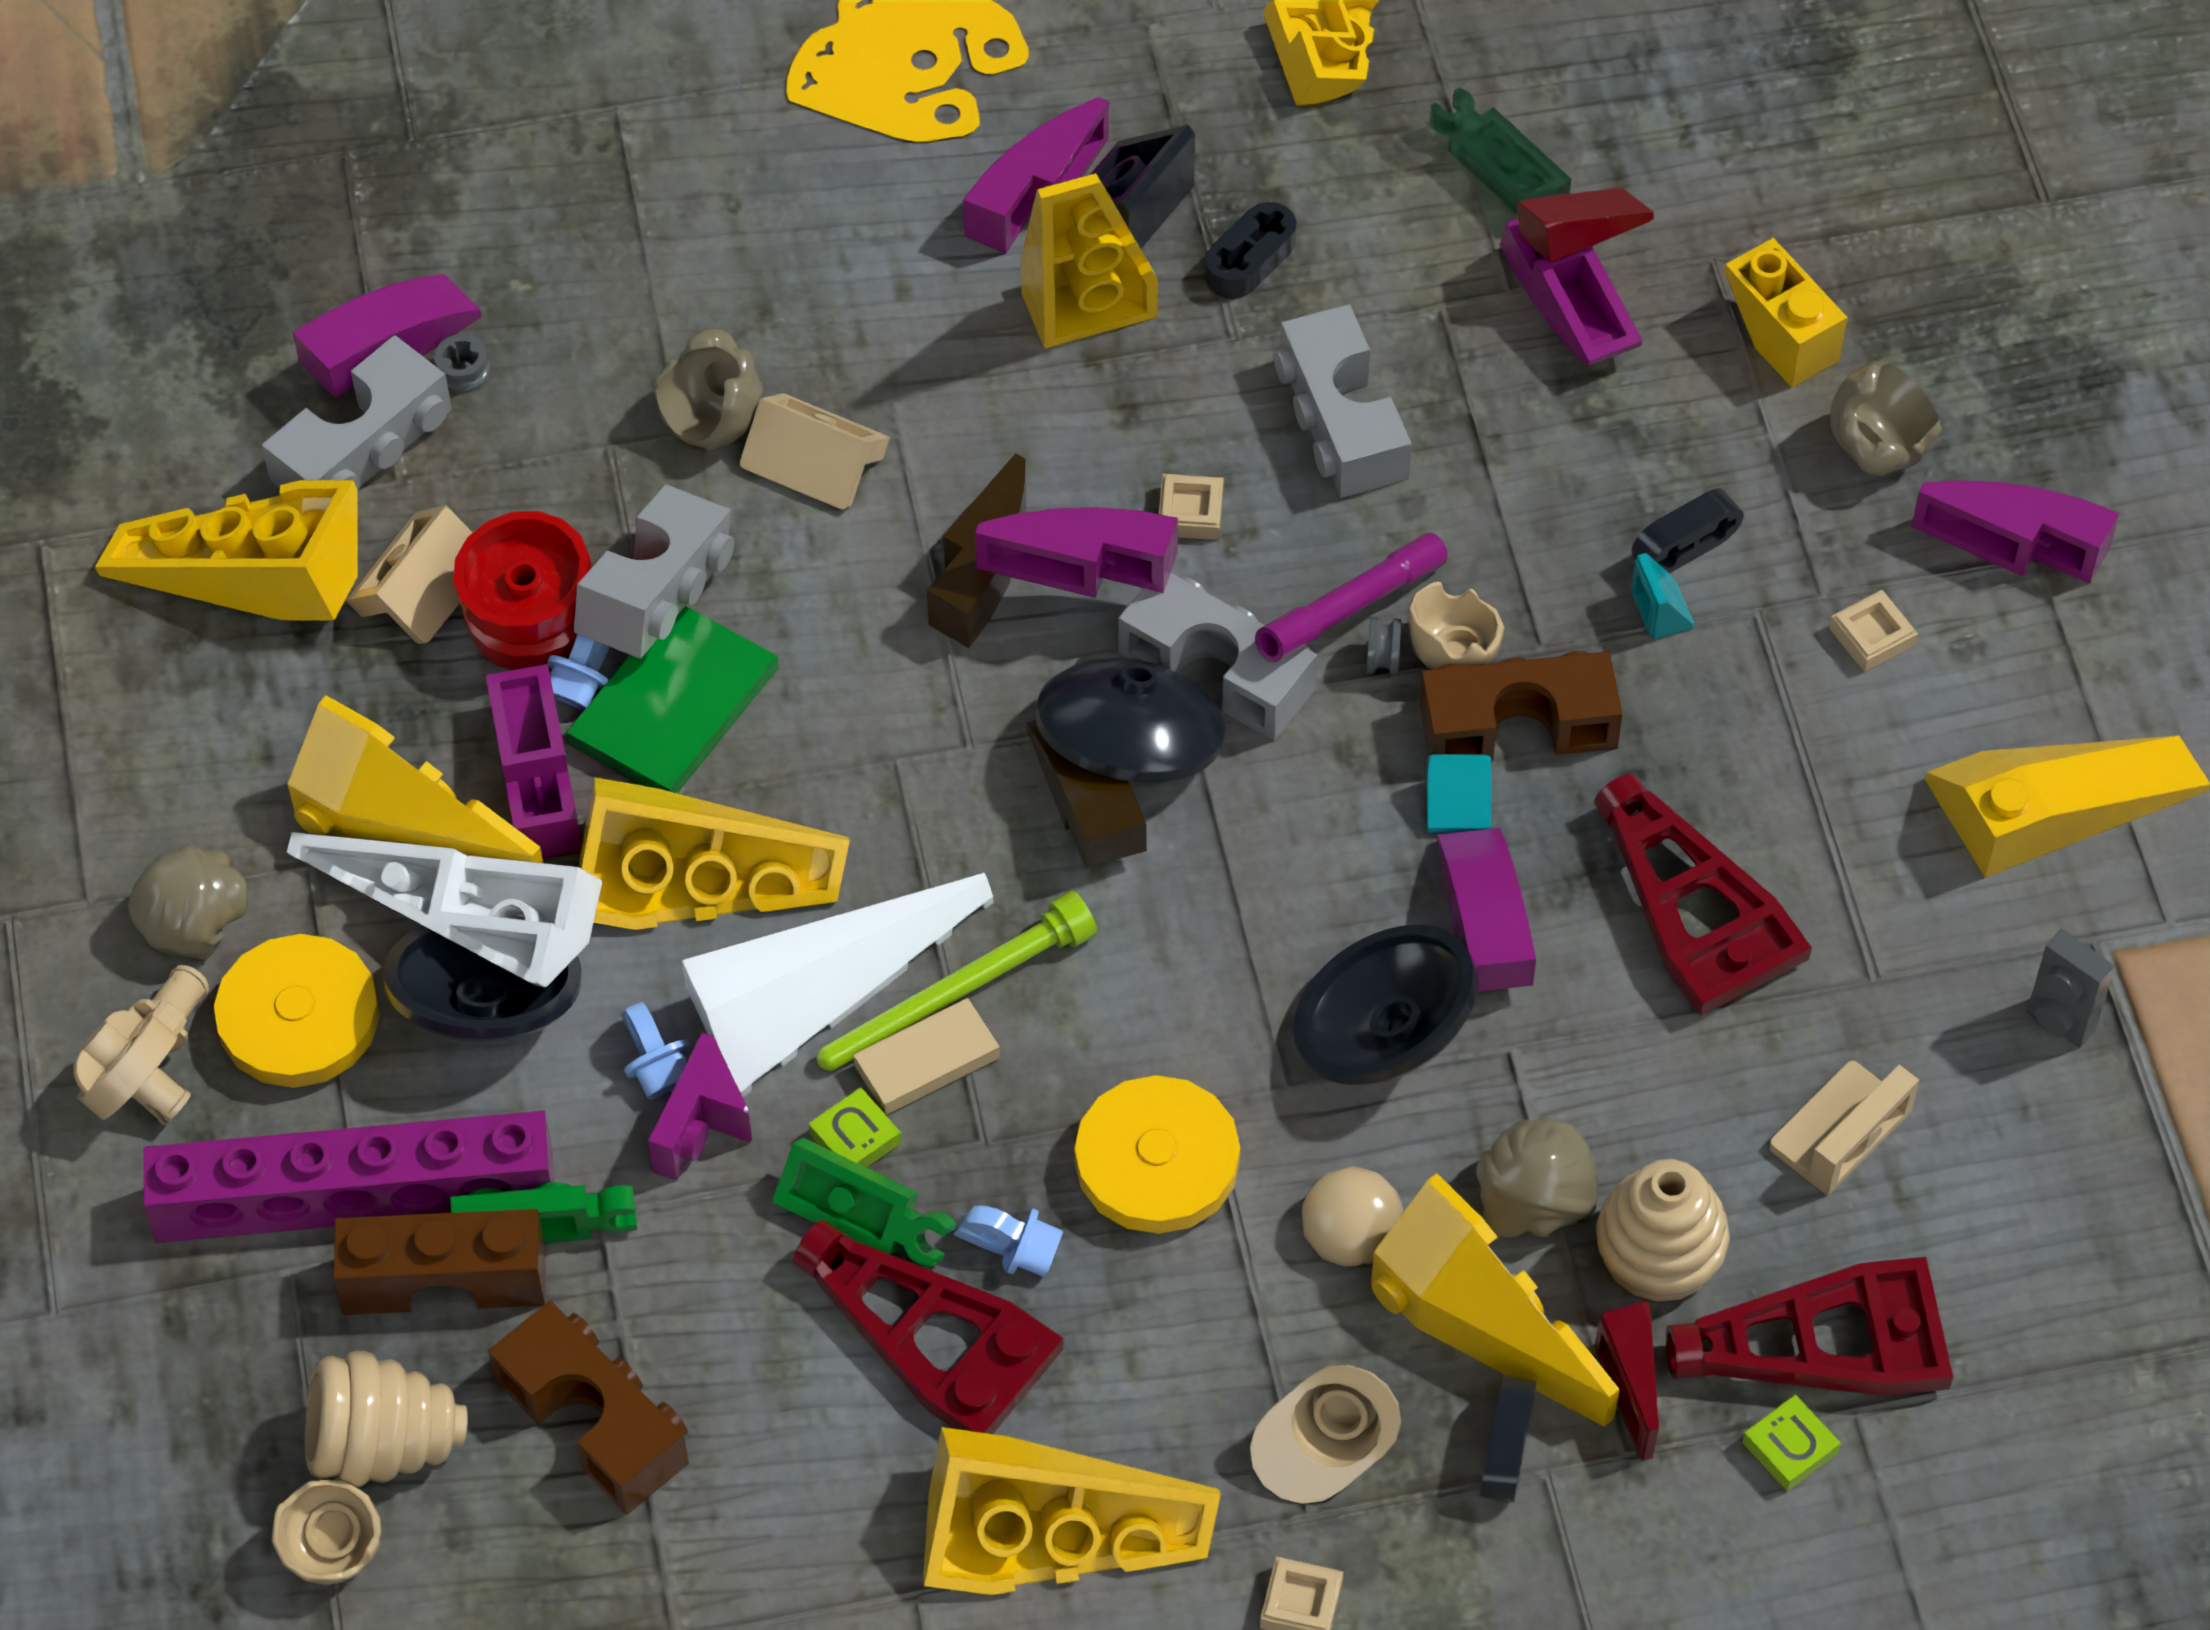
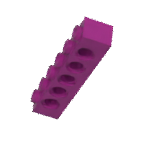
M545 1110L143 1147L144 1208L156 1243L335 1227V1218L451 1213L450 1197L469 1195L471 1192L482 1188H495L503 1192L531 1190L539 1185L554 1182L553 1148Z

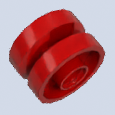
M540 511L507 513L486 521L470 534L455 558L453 583L463 608V615L476 649L497 666L509 670H517L545 665L550 655L568 659L578 635L574 633L577 584L592 568V563L581 534L565 520Z

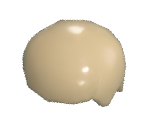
M1433 582L1413 594L1408 608L1407 631L1413 653L1428 668L1437 669L1447 664H1461L1464 666L1489 664L1498 656L1504 635V625L1497 609L1479 599L1475 590L1468 589L1462 595L1453 596L1444 591L1441 582Z
M1356 1166L1329 1172L1311 1188L1303 1203L1302 1220L1304 1236L1323 1260L1343 1267L1372 1264L1375 1249L1404 1212L1399 1194L1377 1172Z
M343 1480L309 1481L292 1493L284 1502L280 1503L274 1513L272 1543L284 1567L306 1582L330 1585L342 1583L353 1578L372 1561L380 1547L381 1519L371 1499L366 1493Z

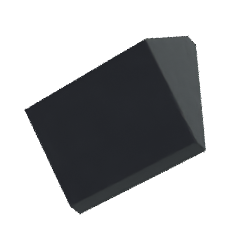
M1188 124L1118 141L1091 173H1096L1141 249L1194 187L1195 132Z

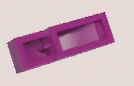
M1097 97L1071 108L1039 126L1009 148L982 174L963 199L964 237L1007 253L1031 217L1037 189L1085 176L1109 139V101Z
M1518 219L1506 223L1499 244L1506 259L1550 327L1587 367L1641 346L1643 340L1592 246L1552 263L1521 239Z
M445 274L388 285L359 296L324 313L293 332L299 363L334 398H337L354 386L351 370L392 336L396 335L416 352L424 356L438 347L439 343L447 337L456 335L480 319L482 315L481 309Z
M1965 480L1924 482L1918 492L1911 527L2021 576H2024L2031 562L2035 559L2090 584L2110 550L2120 513L2081 498L2037 487L2004 482Z
M1102 507L1055 508L1013 514L978 524L975 532L976 568L1097 598L1103 578L1164 593L1178 554V518L1139 510Z
M548 664L485 675L513 827L540 846L542 859L581 852V836Z
M1494 828L1437 835L1436 842L1453 932L1463 942L1477 966L1478 992L1533 986L1536 967L1533 940L1514 864L1501 829Z

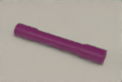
M1425 533L1390 553L1381 563L1306 606L1296 607L1258 629L1255 634V644L1259 653L1269 662H1279L1315 641L1320 633L1399 587H1407L1442 567L1448 558L1444 542L1433 533Z

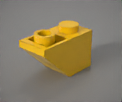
M1774 238L1725 264V275L1755 349L1791 388L1840 361L1848 317Z

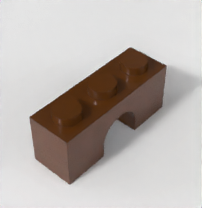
M1572 651L1559 657L1530 660L1513 657L1502 660L1499 663L1472 666L1447 664L1437 669L1422 671L1420 711L1429 756L1488 755L1491 757V762H1493L1497 725L1501 721L1515 716L1530 717L1545 725L1552 736L1555 755L1618 749L1623 714L1610 651L1597 653Z
M538 1209L335 1218L334 1282L343 1314L411 1312V1295L418 1290L434 1286L457 1287L470 1292L476 1298L478 1309L543 1306L545 1304L546 1245Z
M549 1300L488 1350L494 1380L538 1425L556 1410L571 1404L588 1405L602 1413L596 1425L577 1440L582 1470L628 1515L689 1464L685 1435L688 1434L687 1427L680 1416L667 1403L661 1402L655 1406L641 1391L643 1384L627 1362L620 1357L611 1361L597 1347L599 1344L598 1338L583 1318L576 1313H572L567 1317Z

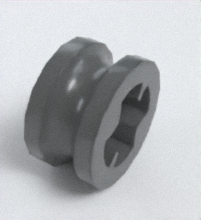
M456 334L447 337L439 343L434 352L435 366L446 374L448 390L456 393L476 391L484 386L491 377L492 367L488 359L485 343L476 336ZM459 358H472V365L465 362L466 368L453 369V361L460 364Z
M1370 617L1366 673L1374 674L1376 669L1383 667L1388 669L1390 675H1398L1401 619H1393L1391 624L1383 625L1378 621V618Z

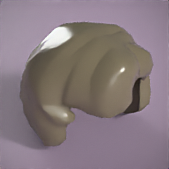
M709 328L694 333L689 338L684 351L680 353L679 360L671 359L667 361L665 369L656 376L651 384L662 422L679 439L708 451H714L731 445L745 433L748 426L753 422L758 401L764 392L758 372L754 368L753 355L748 349H739L735 340L727 332L719 328Z
M1886 360L1871 361L1849 374L1840 385L1831 404L1830 427L1833 437L1861 470L1872 476H1884L1894 471L1905 470L1919 463L1922 456L1932 447L1935 439L1940 436L1943 430L1935 406L1925 391L1902 370Z
M187 843L180 849L160 854L145 868L140 878L133 885L128 901V909L134 927L144 936L150 947L166 955L206 961L213 954L215 945L222 940L221 929L246 914L248 886L240 871L231 867V859L226 853L218 850H203L193 843Z
M1551 1118L1520 1120L1503 1131L1490 1149L1482 1152L1477 1165L1476 1176L1481 1186L1480 1196L1484 1208L1483 1219L1496 1235L1503 1238H1515L1530 1232L1537 1237H1547L1556 1229L1577 1224L1581 1219H1587L1595 1211L1598 1199V1169L1589 1144L1586 1143L1583 1135L1575 1126Z

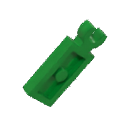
M801 1138L792 1144L772 1200L773 1203L814 1223L825 1220L852 1240L884 1253L893 1255L898 1252L900 1244H902L908 1256L915 1263L925 1267L935 1266L943 1261L945 1253L932 1248L927 1243L925 1238L926 1229L945 1236L953 1231L956 1222L943 1212L930 1211L920 1214L914 1211L913 1208L919 1192L805 1138Z
M549 1182L531 1190L503 1192L495 1188H482L471 1192L469 1195L450 1197L451 1213L538 1209L545 1244L592 1239L591 1230L602 1229L612 1233H626L637 1230L633 1186L628 1185L612 1186L598 1193L586 1194L585 1185L570 1186L562 1182Z

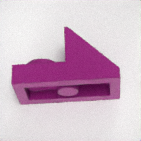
M701 1033L648 1140L653 1172L676 1181L687 1160L696 1161L700 1156L706 1143L709 1129L747 1142L752 1141L750 1116L746 1103L715 1038L705 1033Z

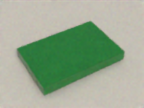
M685 606L676 616L674 626L664 640L658 638L641 659L630 655L568 729L566 732L568 744L642 786L658 788L678 794L779 669L778 656Z

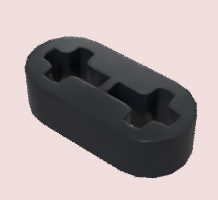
M1264 202L1250 208L1207 251L1205 280L1208 288L1216 295L1232 299L1244 297L1252 292L1294 250L1297 222L1294 213L1287 206L1276 202ZM1276 228L1280 230V235L1272 231ZM1261 229L1262 231L1267 232V234L1259 240V230ZM1243 260L1242 271H1240L1237 268H1234ZM1222 266L1229 268L1227 272L1222 271Z
M1723 489L1710 490L1647 526L1634 541L1631 548L1632 555L1637 559V555L1647 553L1668 573H1671L1728 540L1742 524L1744 513Z
M1503 1375L1483 1473L1481 1497L1512 1503L1515 1501L1537 1381Z

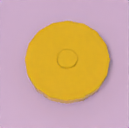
M306 934L269 939L241 955L223 976L214 1003L216 1025L221 1046L236 1067L264 1084L290 1088L327 1082L354 1066L372 1044L380 1018L373 976L357 953L331 938Z
M1154 1075L1124 1081L1100 1095L1080 1121L1074 1153L1081 1190L1100 1214L1126 1229L1161 1234L1191 1228L1219 1210L1235 1188L1241 1147L1234 1119L1215 1095L1188 1080Z

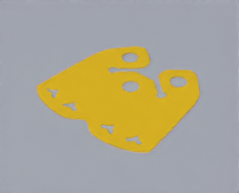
M839 0L838 22L813 33L804 42L794 58L787 77L786 93L788 100L793 103L894 138L913 142H929L960 137L974 132L980 126L976 99L971 93L955 88L919 98L916 103H908L904 99L907 93H919L944 85L962 62L958 39L953 35V31L956 28H964L968 31L965 40L972 67L984 74H997L1024 65L1029 58V48L1013 15L992 0H871L873 1L872 4H866L861 8H856V5L863 0ZM991 39H1002L1008 43L1009 51L1003 57L993 58L985 53L984 45ZM828 42H833V55L817 56V53L825 51ZM927 50L935 54L937 62L932 68L921 70L913 66L911 62L912 56L918 51ZM810 72L817 84L803 90L802 86L807 83L805 74ZM954 105L960 111L959 119L951 124L940 123L936 120L934 114L939 106Z

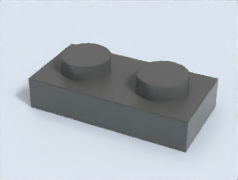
M2061 928L2045 946L2027 1012L2033 1015L2040 1026L2048 1033L2057 1037H2064L2081 1048L2096 1030L2115 965Z

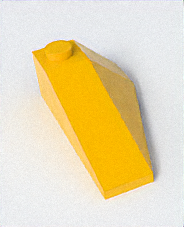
M1097 174L1037 189L1021 255L1022 297L1044 348L1054 347L1157 318L1158 279Z
M299 480L280 485V495L250 502L245 493L226 498L225 508L195 516L189 508H184L122 523L117 527L98 560L95 569L99 576L278 620L334 621L358 577V489L353 480Z
M327 695L318 703L288 781V788L295 812L294 817L305 831L315 835L452 848L467 856L543 863L540 846L480 801L471 799L464 805L457 800L452 789L441 780L443 773L426 761L418 770L392 751L389 746L393 743L395 737L381 726Z
M2179 735L1980 751L1928 771L1924 778L1985 878L2209 791L2210 782Z
M594 777L578 867L603 881L594 923L638 930L658 927L657 923L696 918V921L717 919V915L757 909L760 912L837 902L850 839L842 835L658 788Z
M1437 1173L1425 1182L1374 1251L1371 1283L1377 1299L1391 1313L1398 1314L1401 1312L1417 1329L1508 1376L1537 1381V1392L1605 1427L1615 1417L1619 1395L1617 1385L1568 1324L1560 1320L1550 1324L1544 1316L1542 1303L1534 1292L1538 1288L1525 1270L1517 1275L1511 1274L1488 1246L1498 1238L1485 1220Z
M941 1427L929 1488L923 1583L927 1587L996 1595L1016 1591V1585L1055 1579L1056 1583L1060 1584L1077 1581L1080 1574L1122 1568L1125 1572L1205 1559L1208 1558L1221 1493L1217 1488L1009 1436Z

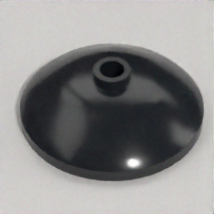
M1105 658L1079 663L1051 678L1043 686L1037 701L1036 723L1046 742L1070 762L1110 778L1133 782H1164L1182 779L1202 771L1213 763L1218 757L1224 741V718L1210 696L1198 684L1186 676L1148 661Z
M1406 925L1389 928L1353 943L1333 957L1315 975L1304 991L1298 1003L1293 1023L1294 1040L1298 1051L1315 1073L1329 1081L1341 1084L1364 1085L1381 1083L1415 1071L1439 1055L1454 1040L1469 1017L1476 1000L1479 985L1478 971L1474 959L1463 942L1455 935L1441 928L1427 925Z
M420 926L402 937L390 950L384 964V987L388 999L399 1013L431 1033L461 1041L496 1042L532 1034L565 1014L572 1007L580 993L581 964L577 955L547 987L536 986L425 926Z

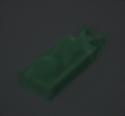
M1459 87L1453 91L1452 104L1458 112H1447L1436 102L1430 106V124L1438 133L1449 136L1448 151L1516 215V204L1523 200L1570 194L1571 178L1494 107L1480 115L1475 110L1473 96L1468 91Z

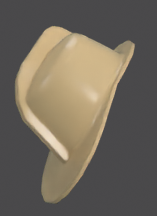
M1351 1365L1328 1366L1304 1379L1271 1407L1255 1426L1250 1445L1253 1469L1263 1486L1281 1499L1301 1504L1324 1501L1346 1488L1371 1465L1382 1458L1396 1442L1401 1425L1398 1401L1388 1385L1370 1371Z

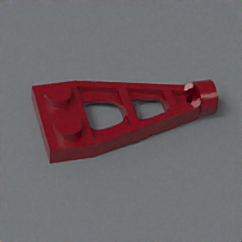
M1625 774L1617 777L1598 792L1594 799V805L1614 832L1663 963L1700 1016L1809 960L1812 950L1811 945L1779 901L1650 790L1647 791L1635 774ZM1666 839H1670L1686 853L1695 866L1662 882L1656 876L1644 850ZM1704 886L1710 887L1719 892L1736 907L1739 918L1700 938H1696L1686 931L1677 909V900Z
M825 1220L815 1223L804 1235L795 1250L793 1264L816 1279V1283L927 1411L953 1429L994 1434L1063 1351V1337L1012 1302L856 1242ZM839 1257L844 1259L838 1269L831 1270ZM878 1279H888L915 1293L919 1298L896 1326L885 1323L862 1300L863 1296ZM934 1314H949L972 1323L981 1334L956 1366L949 1371L934 1367L918 1349L914 1341L915 1334Z
M1927 1257L1859 1263L1696 1319L1694 1323L1667 1325L1666 1355L1669 1371L1673 1379L1715 1375L1889 1396L1948 1390L1954 1378ZM1843 1305L1859 1306L1865 1312L1873 1349L1872 1353L1866 1357L1856 1358L1824 1352L1817 1346L1812 1321L1819 1314ZM1778 1319L1792 1321L1799 1351L1798 1355L1793 1357L1757 1356L1750 1351L1746 1334L1747 1328L1755 1324ZM1708 1340L1710 1342L1711 1352H1703L1702 1341Z

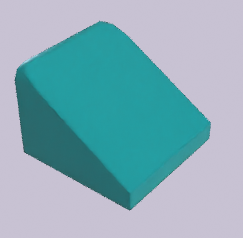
M1647 553L1637 555L1631 594L1649 635L1653 639H1658L1694 628L1693 618L1675 579Z
M1430 755L1427 759L1426 771L1427 833H1458L1491 829V757L1488 755Z

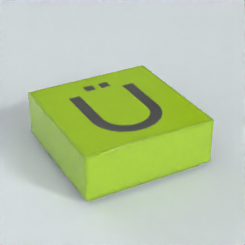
M861 1087L808 1123L809 1134L818 1145L866 1168L902 1144L901 1132Z
M1797 1395L1791 1397L1744 1432L1742 1440L1746 1448L1787 1492L1838 1455L1841 1446L1839 1440Z

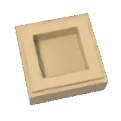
M1177 474L1162 475L1159 514L1178 518V537L1219 540L1224 478Z
M1883 590L1832 615L1829 624L1831 632L1864 673L1916 646L1918 637L1917 631Z
M1276 1556L1260 1618V1629L1331 1630L1344 1572Z

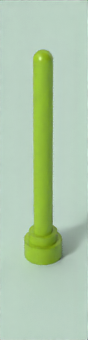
M1075 891L1067 892L1048 904L1049 911L1041 915V923L822 1047L817 1054L818 1065L826 1071H834L854 1060V1054L922 1021L1054 944L1058 948H1062L1067 944L1073 948L1079 946L1098 934L1091 912Z

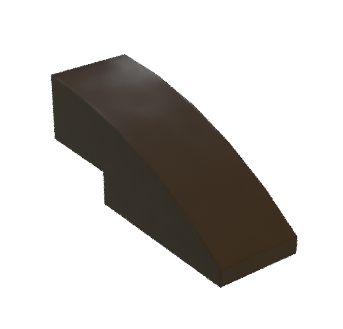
M1017 453L1012 456L943 535L945 569L927 589L929 625L967 648H970L992 618L1011 580V577L976 568L975 532L978 524L981 522L1013 514L1026 513V459Z
M1036 720L1026 722L1027 732L1066 830H1071L1085 868L1147 851V824L1129 782L1091 772L1070 762L1046 742L1038 729Z

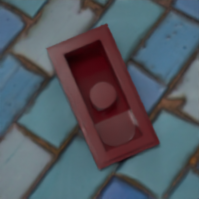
M1624 188L1526 199L1516 204L1521 239L1552 263L1654 220L1653 211Z
M1644 1301L1602 1313L1594 1345L1603 1369L1619 1388L1617 1404L1639 1457H1642L1643 1461L1653 1458L1659 1432L1651 1313L1649 1303Z

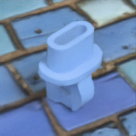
M578 634L568 659L550 655L547 664L552 669L550 678L554 699L574 708L585 710L591 703L597 689L602 690L609 681L598 670L610 647Z
M643 1002L627 1007L621 1013V1016L640 1057L629 1063L625 1067L624 1072L628 1078L637 1077L647 1098L655 1099L674 1090L688 1062L685 1054L690 1050L687 1040H679L664 1045L657 1026Z
M979 1205L974 1206L960 1217L953 1235L978 1247L1003 1255L1002 1265L1006 1273L1014 1274L1017 1267L1045 1278L1053 1261L1063 1230L1037 1220L1039 1211L1031 1208L1025 1220L1021 1222L999 1209Z

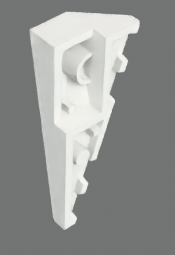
M291 832L287 849L288 854L524 980L541 987H547L589 944L603 882L579 867L467 856L456 849Z
M985 873L682 960L686 989L707 1034L715 1038L742 1097L751 1092L752 1083L775 1065L780 1063L784 1066L795 1058L798 1048L827 1025L831 1029L907 971L908 962L933 943L939 946L952 935L953 927L980 906L986 909L992 905V891Z

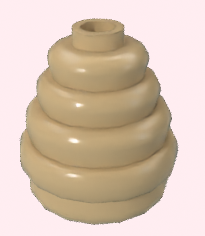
M1676 1159L1655 1160L1626 1176L1603 1202L1596 1224L1599 1254L1603 1258L1604 1265L1614 1281L1634 1296L1655 1302L1680 1300L1699 1291L1723 1265L1730 1242L1727 1216L1723 1210V1204L1712 1186L1702 1176L1700 1171L1690 1164Z
M361 1350L352 1351L344 1356L343 1359L327 1356L315 1365L307 1399L305 1455L307 1468L316 1479L326 1480L334 1478L335 1480H343L356 1488L363 1486L369 1480L377 1483H386L392 1480L398 1474V1471L404 1474L417 1472L423 1467L424 1462L431 1465H440L448 1458L452 1446L464 1445L467 1432L466 1405H455L454 1395L446 1384L430 1385L427 1377L421 1372L406 1373L399 1362L391 1359L377 1361L372 1353Z

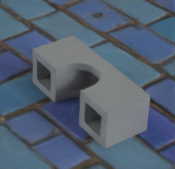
M1350 304L1281 322L1280 348L1273 350L1275 369L1281 383H1290L1295 393L1293 396V406L1300 428L1303 431L1310 429L1315 439L1313 444L1314 457L1323 478L1331 476L1340 498L1409 480L1412 443L1392 398L1388 397L1363 403L1355 402L1342 396L1346 392L1367 387L1369 377L1370 348Z
M396 335L392 336L351 370L357 404L365 412L364 415L349 423L333 424L323 421L305 408L262 444L270 481L280 488V485L299 480H353L359 490L364 483L381 469H387L395 464L403 451L425 432H431L441 425L447 414L452 410L446 374Z
M665 484L636 518L633 559L607 550L577 584L574 633L641 659L658 638L664 640L669 635L674 626L676 616L687 604L692 606L697 602L704 589L705 582L715 571L721 572L726 568L732 556L735 543L734 538L729 536L731 509Z
M1170 573L1164 593L1143 588L1118 618V653L1128 659L1148 661L1179 672L1187 663L1200 658H1213L1227 664L1230 669L1223 677L1222 712L1273 741L1277 739L1316 689L1318 654L1312 652L1306 645L1279 662L1267 661L1259 653L1255 644L1257 630L1265 625L1260 623L1245 608L1230 606L1208 594L1199 583L1191 578L1178 577Z

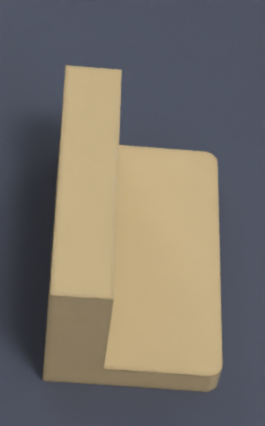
M781 393L760 398L742 453L740 466L745 470L836 508L846 509L851 507L865 464L883 460L890 437Z
M447 505L415 512L345 601L361 617L387 612L417 644L428 643L460 603L453 583L454 564L463 543L472 534L471 530Z
M1849 1061L1771 1138L1769 1149L1821 1192L1829 1196L1912 1112L1920 1080L1899 1064L1881 1081L1858 1062Z

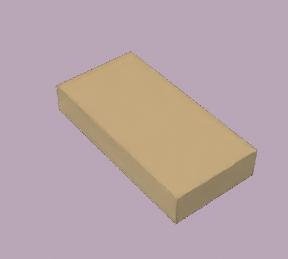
M966 998L854 1054L853 1057L854 1066L884 1114L888 1115L999 1059L1000 1046L970 1000Z

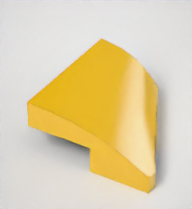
M1271 0L1263 11V15L1296 106L1327 102L1349 94L1363 85L1367 78L1369 66L1366 50L1372 43L1374 28L1369 26L1371 11L1379 0Z

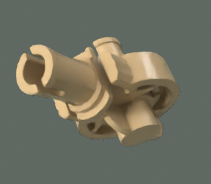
M176 966L153 1000H138L133 1003L128 1011L113 1012L78 1050L79 1054L74 1062V1077L77 1085L80 1087L77 1099L101 1120H105L133 1097L154 1115L160 1124L164 1126L186 1104L191 1093L180 1087L158 1066L169 1052L180 1050L187 1041L188 1032L185 1031V1024L193 1009L209 991V984L206 978L190 966Z

